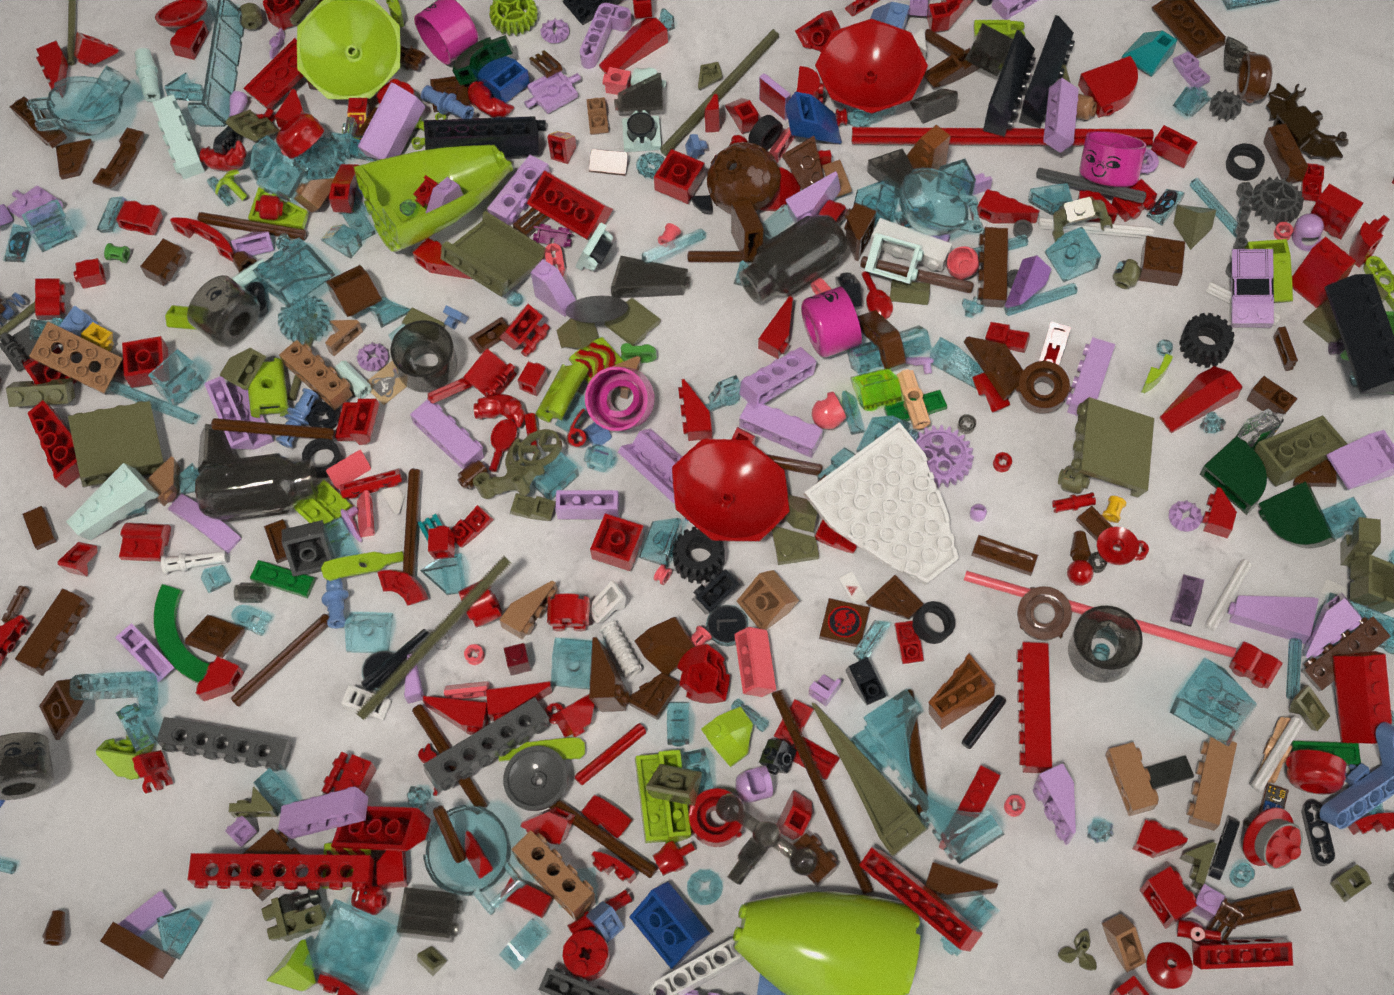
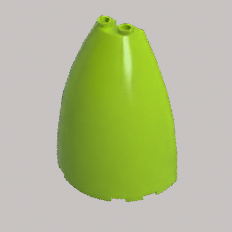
M478 145L416 151L354 167L359 189L366 199L364 201L368 214L372 216L375 223L374 227L379 237L391 252H397L419 243L456 223L476 208L498 186L505 176L513 171L511 162L505 159L503 152L499 151L495 145ZM427 175L438 184L445 178H450L459 184L463 195L426 213L427 206L423 208L416 203V197L413 193L424 182L425 179L423 177Z
M804 891L745 902L740 906L738 918H741L742 921L741 926L736 927L733 934L734 948L762 976L784 994H909L919 954L920 935L916 934V929L919 927L920 921L918 914L913 912L905 903L881 897L838 891Z

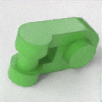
M624 343L621 346V359L623 361L638 356L641 357L640 363H649L657 357L656 349L649 344L632 346L629 343Z

